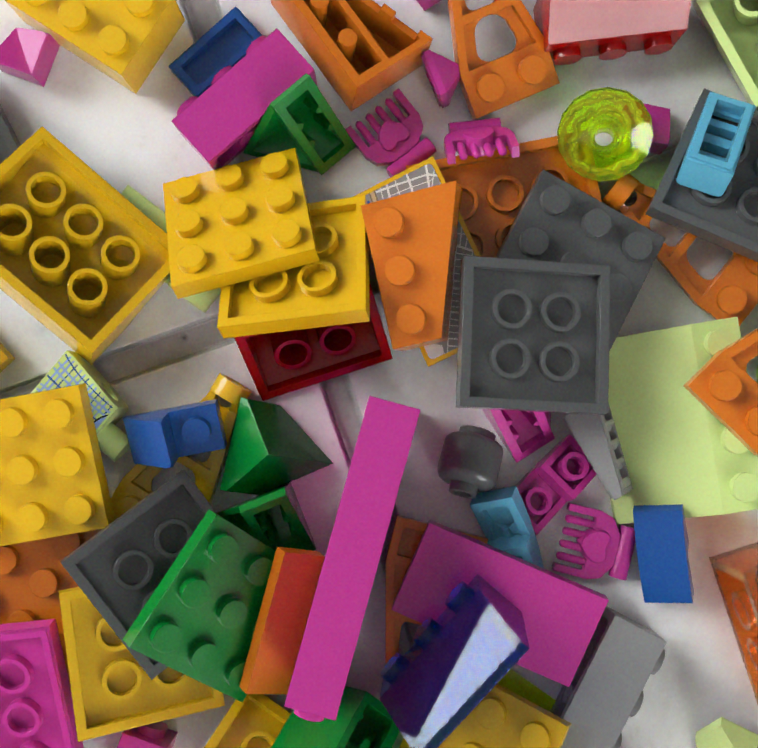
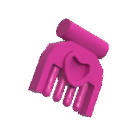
M399 88L393 92V98L408 115L407 118L392 99L387 98L385 105L399 122L392 121L381 106H377L375 112L384 122L382 126L372 114L368 113L365 116L367 122L378 134V140L374 138L361 121L356 122V128L370 144L369 147H367L351 125L345 129L365 159L376 166L389 165L385 169L390 178L406 170L407 165L420 163L437 152L435 146L427 137L420 141L424 127L419 113Z
M500 117L448 123L449 133L444 138V151L448 165L456 164L455 151H458L461 160L467 159L468 155L477 159L482 156L492 157L496 147L498 153L504 156L507 153L505 147L507 146L512 158L519 157V144L515 134L510 129L501 127Z
M568 502L567 510L594 518L589 520L570 514L565 516L566 522L588 527V529L581 531L564 527L562 529L563 534L576 537L577 539L576 542L561 539L559 545L567 549L579 551L583 557L559 551L556 553V558L582 566L580 569L553 562L551 569L584 579H598L609 571V576L627 580L636 543L634 528L620 525L618 530L615 519L605 512Z

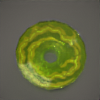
M612 87L592 89L575 98L563 112L557 130L559 152L567 166L584 178L600 182L620 179L636 170L648 155L654 136L652 118L643 102L628 91ZM602 132L608 133L613 141L607 146H600L595 141L596 135Z

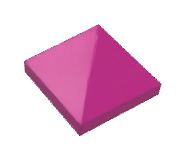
M427 50L421 56L424 70L439 107L442 106L444 108L449 106L459 82V66L457 63L431 50Z

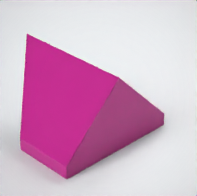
M482 409L516 463L555 439L551 430V412Z

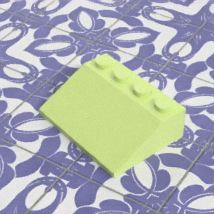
M738 316L616 337L609 351L608 403L633 488L616 500L610 498L613 518L616 524L634 523L633 508L637 505L683 504L685 518L725 515L758 509V456L751 453L683 386L718 351L741 338Z

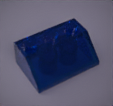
M479 574L469 584L464 581L460 582L445 601L447 608L436 621L432 617L426 619L412 638L415 642L414 645L404 656L397 652L381 671L380 676L383 678L379 699L410 748H438L530 649L522 612Z

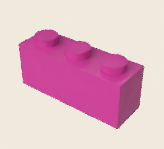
M276 28L269 36L262 35L255 39L248 47L246 56L233 67L229 65L221 69L214 76L211 86L199 97L192 96L187 99L177 110V116L172 120V123L212 170L222 168L245 150L272 101L306 73L311 76L317 85L315 70Z

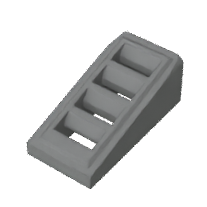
M609 403L608 414L569 413L564 416L566 424L610 498L616 500L633 489Z

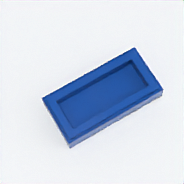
M234 7L168 67L193 96L199 97L211 86L214 76L224 67L229 65L233 67L246 56V51L250 44L262 36V34L237 7Z

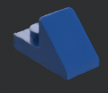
M218 399L135 414L123 418L134 464L172 468L179 457L225 449L227 446Z

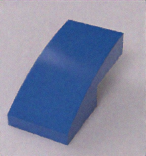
M683 504L634 506L635 541L644 603H693L694 588L688 558L689 540Z

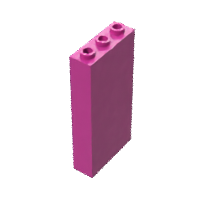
M369 396L284 707L294 709V714L304 720L322 722L324 718L336 721L420 409Z

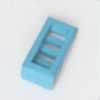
M710 91L679 169L676 182L682 186L715 197H721L735 173L756 106ZM714 115L738 123V126L713 119L711 116Z

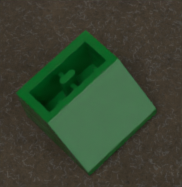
M345 686L336 721L324 718L322 722L304 720L295 715L293 709L271 748H392L406 718L367 691Z

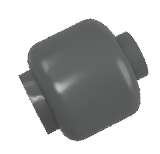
M466 425L461 426L459 431L452 432L446 436L437 472L439 477L450 485L448 490L450 493L463 498L474 499L477 496V492H487L495 488L502 463L503 448L495 441L496 435L481 427Z

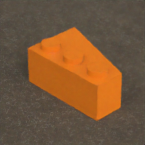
M271 0L272 6L351 112L423 65L421 56H423V52L429 50L433 40L422 30L416 33L395 17L396 11L385 3L381 7L373 0Z
M457 180L361 205L393 350L406 351L448 341L454 259L458 238V218L462 198V190Z

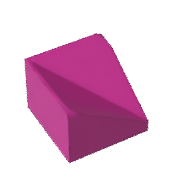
M16 27L0 45V70L44 87L60 45L51 34Z

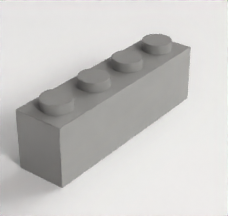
M606 606L570 686H562L550 710L551 713L571 723L561 748H620L622 742L621 732L629 716L633 717L639 711L644 698L642 690L650 674L654 675L663 664L665 658L664 647L667 641L653 630Z

